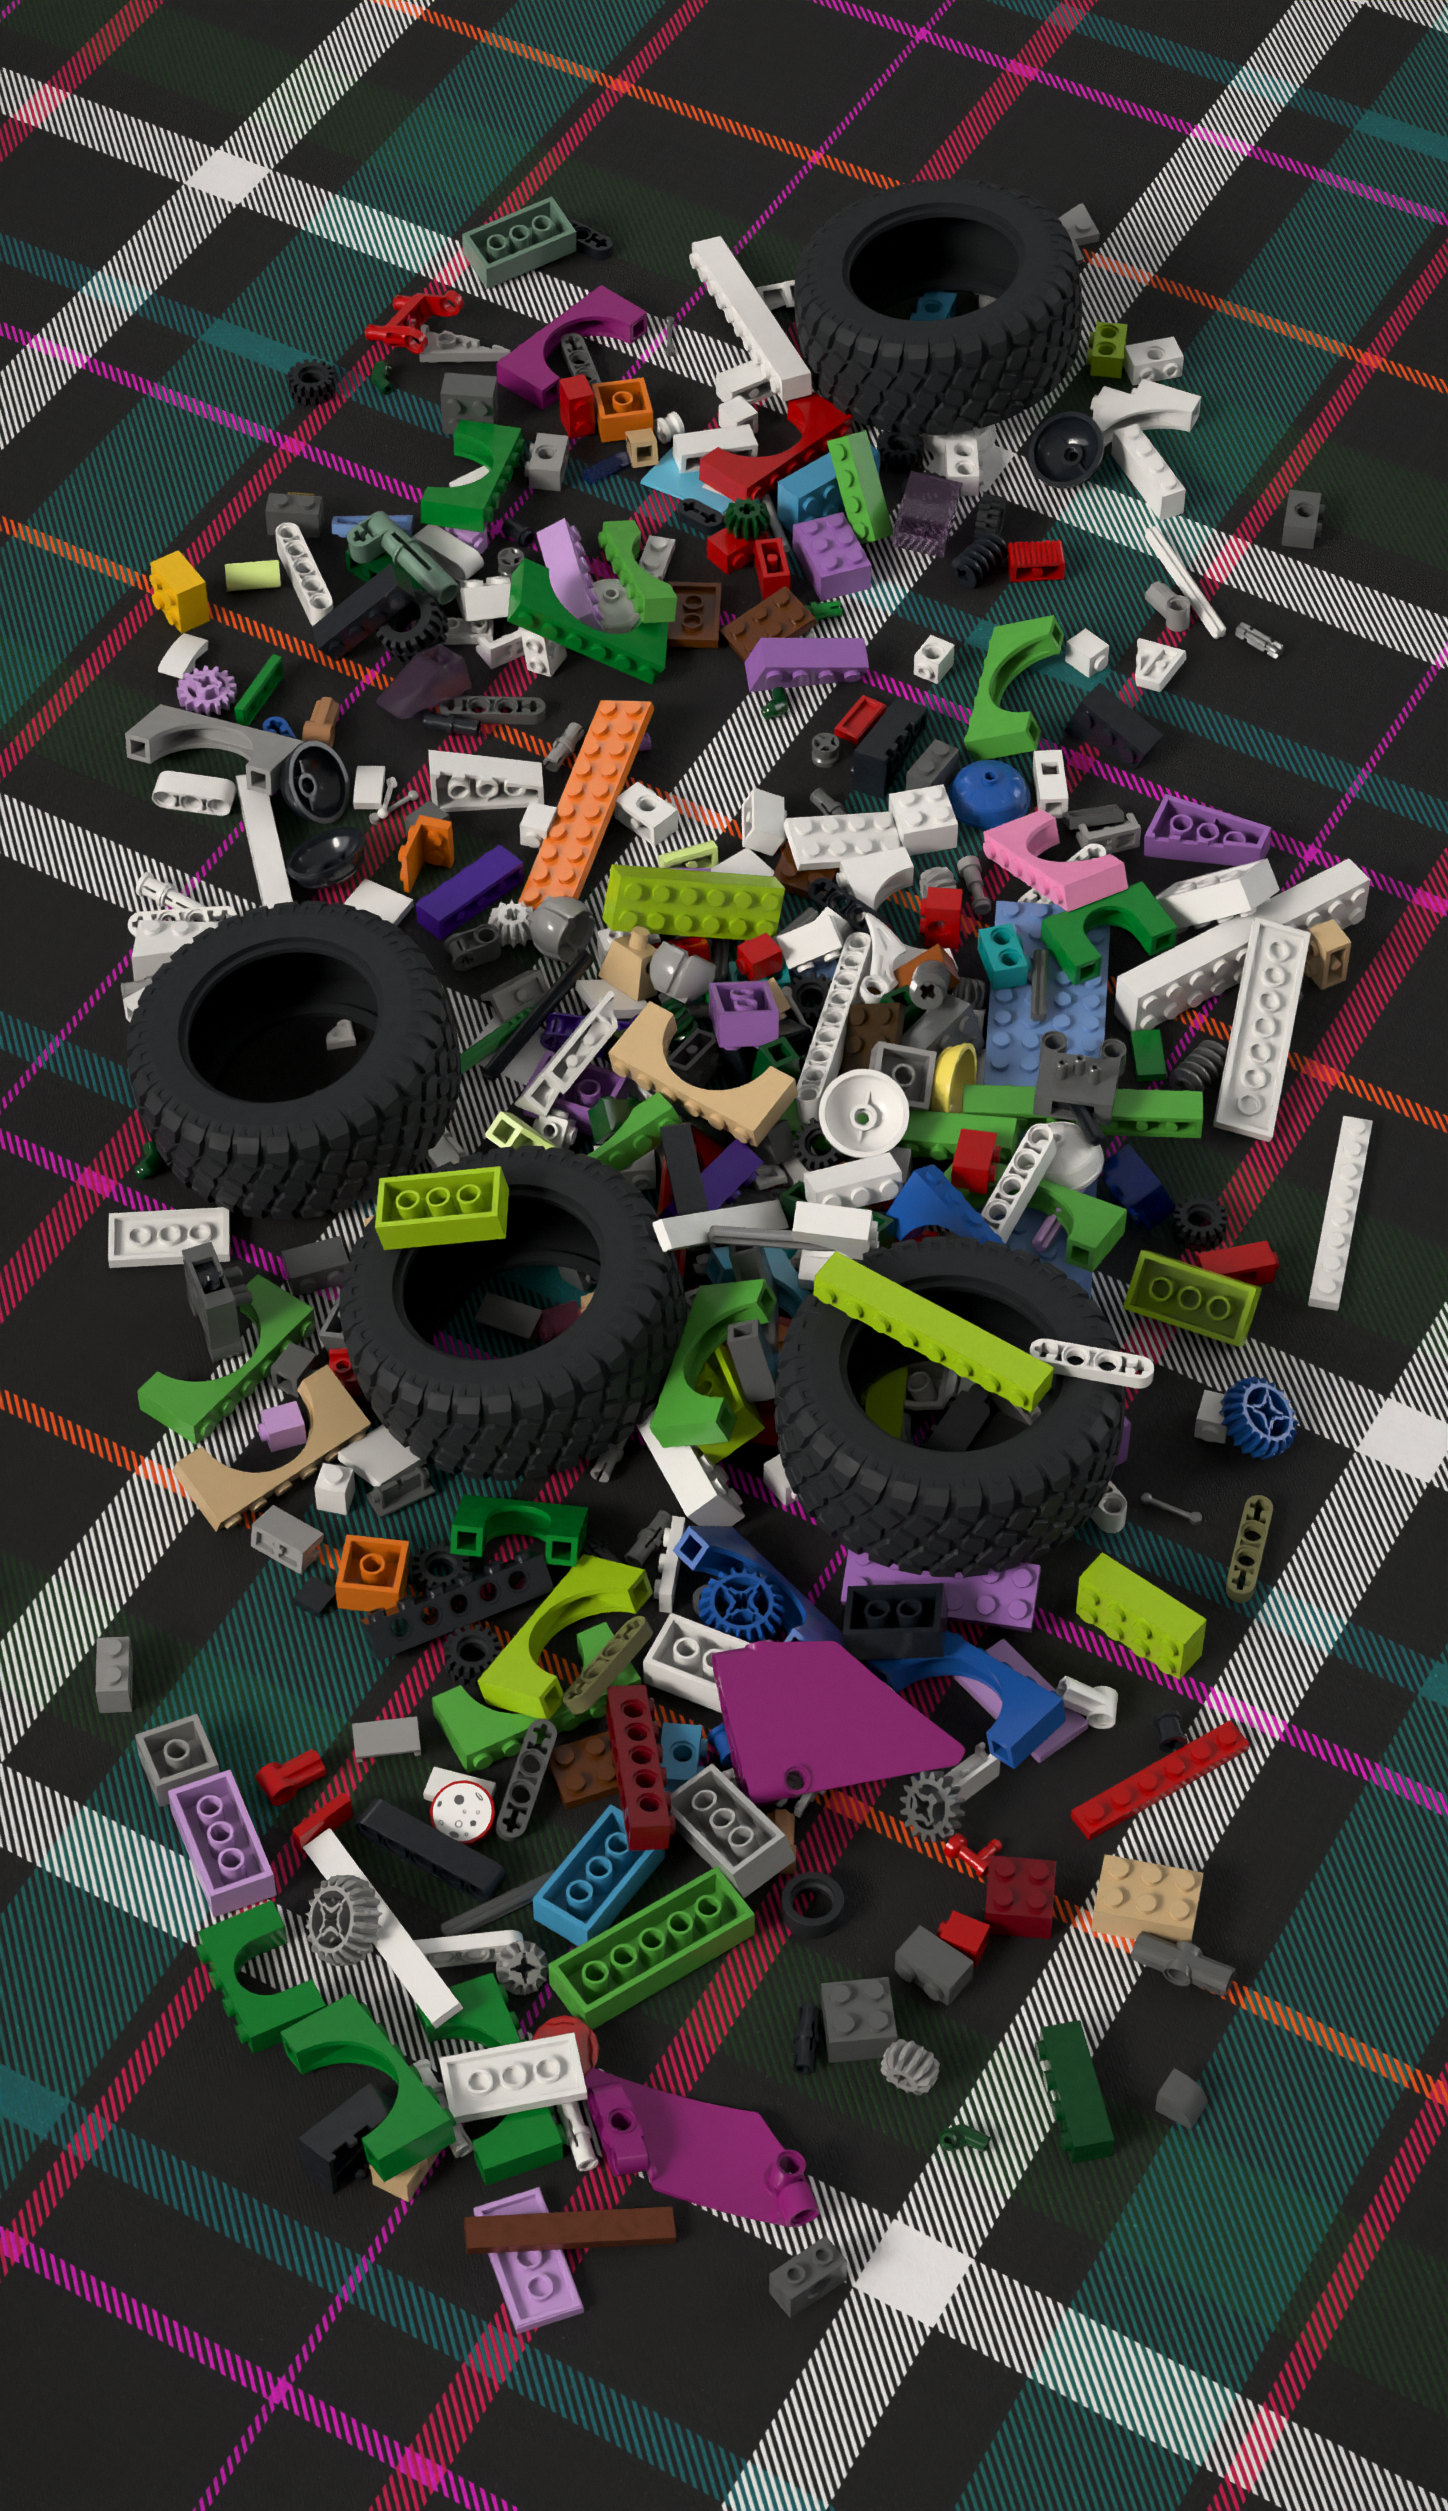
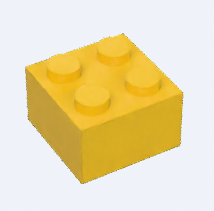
M178 550L150 562L151 575H149V579L154 589L152 600L155 607L165 613L171 626L175 625L182 634L209 622L206 582Z

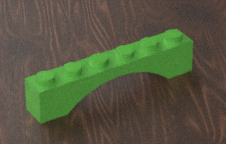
M634 520L603 522V530L599 532L598 536L599 546L603 548L607 561H610L614 574H617L621 587L625 588L628 600L632 601L635 613L639 614L643 623L675 622L677 596L671 585L650 575L636 562V559L639 557L641 531Z
M658 1091L634 1107L621 1128L607 1142L587 1156L598 1159L602 1164L609 1165L620 1172L662 1144L660 1126L682 1122L673 1106Z

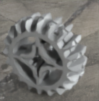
M336 1875L322 1881L321 1887L314 1889L315 1898L308 1900L311 1908L310 1912L305 1913L309 1917V1922L305 1928L309 1929L310 1932L307 1941L313 1943L311 1951L318 1954V1959L333 1966L356 1965L361 1960H365L366 1954L373 1952L372 1943L379 1941L376 1933L377 1929L382 1928L378 1924V1920L383 1913L377 1909L380 1900L374 1897L376 1889L370 1888L368 1881H364L354 1875Z

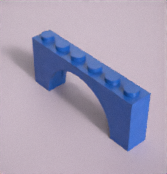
M934 1164L913 1171L885 1215L895 1219L896 1237L900 1242L918 1237L928 1226L937 1225L951 1230L959 1237L978 1238V1242L984 1244L986 1241L1005 1244L1002 1238L983 1220L981 1214L974 1210L963 1194L949 1182L944 1173Z
M688 1526L673 1552L693 1571L705 1572L718 1577L720 1571L728 1576L732 1567L737 1573H742L746 1566L748 1574L753 1575L756 1570H759L761 1579L770 1576L771 1585L778 1584L779 1595H782L784 1598L783 1608L785 1609L784 1617L781 1620L788 1634L784 1642L834 1641L846 1649L843 1633L732 1526Z
M946 1630L944 1658L867 1660L868 1669L881 1681L889 1685L896 1693L914 1682L944 1675L967 1677L988 1686L1002 1701V1708L996 1722L986 1732L989 1751L991 1755L1013 1769L1020 1765L1066 1721L1064 1702L1059 1694L1054 1691H1048L1038 1685L1033 1678L1023 1676L1013 1670L1008 1663L998 1661L983 1648L973 1646L965 1641L961 1635L953 1634Z

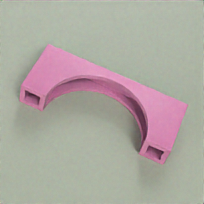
M1043 809L983 832L985 839L983 850L987 858L999 864L1002 868L1018 877L1028 886H1031L1067 912L1128 889L1124 862L1111 854L1076 862H1054L1038 858L1037 856L1060 843L1056 818Z

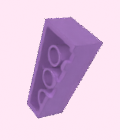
M760 638L745 661L749 692L773 690L776 687L792 688L837 682H856L862 679L869 668L864 638Z

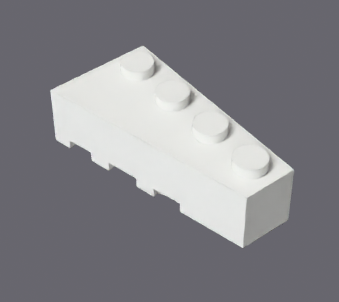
M428 750L432 803L445 812L528 807L530 802L544 805L542 763Z
M139 920L132 953L134 981L143 980L146 976H153L163 963L172 961L170 956L182 945L192 944L194 942L193 937L209 927L217 928L219 922Z

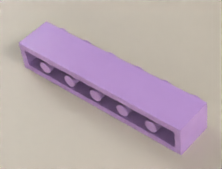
M563 518L537 532L545 566L549 568L551 586L559 601L575 618L587 626L603 632L601 620L604 619V616L597 605L600 602L593 589L595 584L588 573L590 567L583 557L586 553L579 542L581 536L574 525L570 527L566 519Z

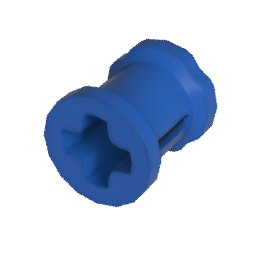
M721 1724L712 1729L706 1739H708L709 1745L714 1746L719 1753L721 1765L730 1767L733 1765L724 1724Z

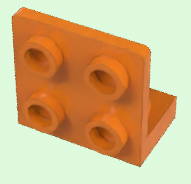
M419 815L415 825L410 826L408 841L406 845L400 847L398 861L402 862L400 881H403L404 892H411L424 862L436 866L452 867L454 862V845L451 821Z

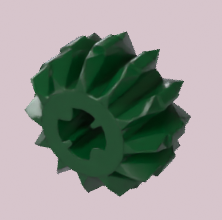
M749 497L746 500L737 498L735 503H729L726 514H724V522L726 523L728 534H734L735 539L743 537L747 541L748 538L752 537L757 540L759 535H765L770 524V515L766 504L760 503L759 498L755 500H750Z
M670 998L659 1005L674 1014L678 1030L674 1034L672 1041L677 1046H680L697 1028L701 1029L679 1000Z

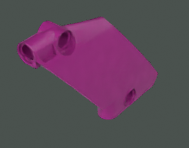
M593 2067L584 2077L587 2090V2099L585 2100L614 2176L618 2177L646 2171L655 2191L724 2213L787 2226V2228H798L814 2220L819 2215L817 2203L804 2176L806 2167L804 2157L797 2151L785 2150L759 2112L734 2109L681 2097L608 2074Z

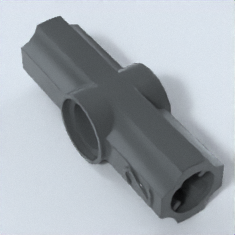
M1144 1931L1139 1933L1131 1952V1960L1163 1972L1164 1977L1175 1985L1186 1987L1191 1983L1223 1997L1227 1995L1236 1970V1968L1203 1956L1202 1951L1192 1943L1179 1941L1174 1944Z

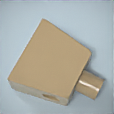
M639 926L633 927L631 934L612 941L598 975L637 1002L656 996L658 992L654 989L650 977L651 958L657 949L647 943L649 930Z

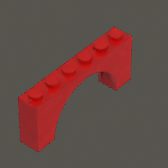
M813 391L811 395L788 400L787 420L794 424L802 434L801 440L795 446L782 453L765 457L736 455L717 447L700 459L699 480L736 502L737 498L746 500L747 497L750 500L759 498L760 501L766 494L778 488V481L828 454L830 451L827 441L852 434L853 416L850 414L845 415L834 407V404Z

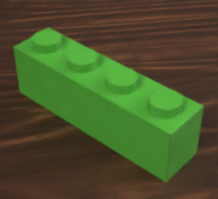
M864 430L827 441L848 522L859 543L865 544L894 535L867 431Z

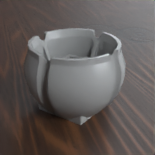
M548 895L527 918L536 949L551 960L563 963L572 962L578 955L577 950H585L593 935L595 918L592 915L594 913L576 898L568 896L552 897Z
M663 941L651 958L650 977L655 990L686 1004L700 998L709 990V983L714 981L717 965L695 954L689 957L687 950Z

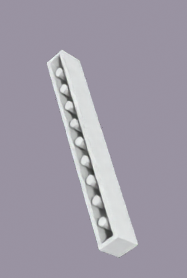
M721 236L693 242L692 254L689 255L692 268L698 271L701 282H705L710 296L715 297L717 306L724 311L727 322L732 323L736 336H740L743 340L744 348L752 354L755 365L759 364L761 366L764 379L767 378L769 380L772 391L778 394L782 402L811 395L810 370Z

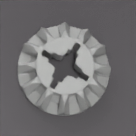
M529 1941L510 1943L501 1951L496 1962V1975L499 1982L503 1983L507 1991L516 1995H527L538 1991L539 1987L547 1980L546 1976L549 1967L545 1956L546 1953L535 1943ZM523 1958L525 1963L535 1966L534 1969L526 1971L524 1978H522L521 1973L510 1970V1968L521 1965V1959Z

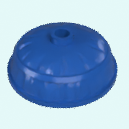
M982 760L967 765L958 772L947 791L955 817L966 825L984 830L995 828L1025 816L1031 801L1030 790L1022 775L1012 766L995 760Z

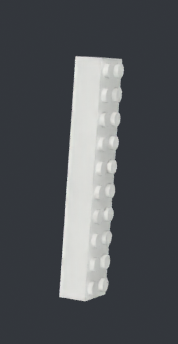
M1347 859L1272 897L1269 903L1256 907L1257 912L1246 917H1241L1239 914L1117 977L1114 1015L1130 1032L1152 1030L1156 1025L1168 1019H1173L1179 1013L1191 1007H1197L1210 997L1220 995L1226 989L1238 983L1240 984L1252 922L1255 917L1307 932L1314 925L1332 919L1335 920L1341 929L1352 924H1358L1365 918L1370 879L1350 859Z

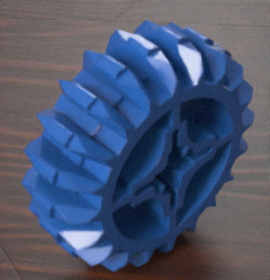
M1256 1376L1241 1379L1227 1389L1224 1393L1225 1396L1220 1401L1223 1407L1219 1414L1225 1418L1221 1425L1226 1426L1228 1429L1226 1436H1232L1234 1439L1233 1446L1240 1445L1242 1453H1250L1253 1459L1260 1457L1264 1460L1280 1455L1291 1446L1294 1437L1298 1434L1295 1427L1299 1422L1293 1418L1297 1411L1290 1408L1291 1400H1286L1283 1396L1284 1390L1276 1389L1275 1382L1268 1383L1265 1377L1257 1378Z
M746 1566L742 1573H737L732 1567L728 1576L720 1571L718 1580L710 1578L708 1588H703L701 1591V1599L698 1602V1609H700L699 1620L707 1627L749 1643L765 1640V1637L773 1639L775 1630H779L782 1626L781 1619L785 1613L783 1608L784 1598L782 1595H779L778 1584L771 1585L770 1576L761 1579L759 1570H756L752 1575L748 1574ZM759 1600H761L767 1608V1612L764 1616H762L759 1613V1609L757 1608V1602ZM719 1601L724 1604V1609L726 1610V1615L723 1618L716 1610Z

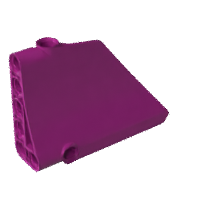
M762 1640L747 1644L745 1648L712 1653V1667L737 1788L757 1808L777 1804L782 1799H796L803 1794L956 1766L961 1762L965 1753V1748L961 1743L905 1701L837 1642H774V1640ZM790 1774L797 1775L802 1782L801 1789H791L787 1784V1776Z

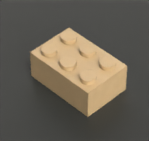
M1105 1854L1093 1911L1091 1931L1134 1940L1137 1939L1139 1933L1144 1931L1174 1944L1179 1941L1192 1943L1203 1873Z

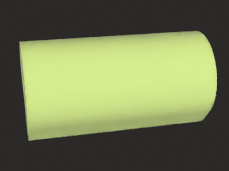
M279 560L225 564L227 592L281 587Z
M713 840L658 856L659 868H713L719 864L718 847Z

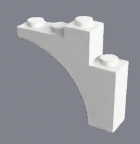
M1142 379L1139 386L1133 388L1131 394L1104 386L1099 395L1093 397L1090 409L1093 410L1092 419L1099 425L1103 433L1106 446L1112 442L1114 430L1133 424H1138L1141 430L1176 429L1190 432L1199 417L1201 396Z

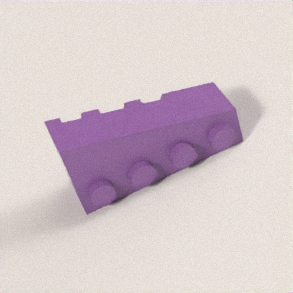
M1165 794L1144 836V856L1240 866L1265 859L1270 849L1271 827Z

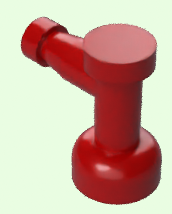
M956 1833L946 1844L943 1854L950 1859L959 1857L974 1868L976 1875L983 1879L988 1874L989 1856H994L1003 1846L999 1840L993 1839L988 1843V1846L976 1854L967 1847L966 1837L961 1833Z

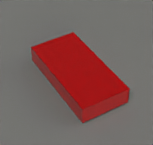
M862 695L834 728V735L859 745L884 715L886 705Z
M343 1792L293 1828L295 1848L301 1854H304L306 1851L303 1847L328 1828L333 1832L353 1817L351 1799Z

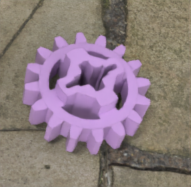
M204 666L203 671L193 668L194 674L185 673V680L178 681L177 696L180 706H185L186 711L192 712L194 710L197 714L206 713V716L210 717L211 712L221 715L220 709L229 710L230 703L236 702L237 686L234 677L228 676L227 670L220 673L217 666L213 670H209L208 666Z

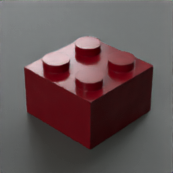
M989 1856L984 1922L990 1925L989 1934L1050 1939L1056 1861Z

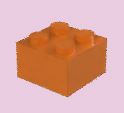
M644 377L592 384L595 418L602 443L626 440V431L651 428L653 431V410Z
M346 1535L335 1585L337 1607L339 1609L369 1612L381 1607L387 1610L397 1606L396 1601L404 1598L411 1566L409 1541Z

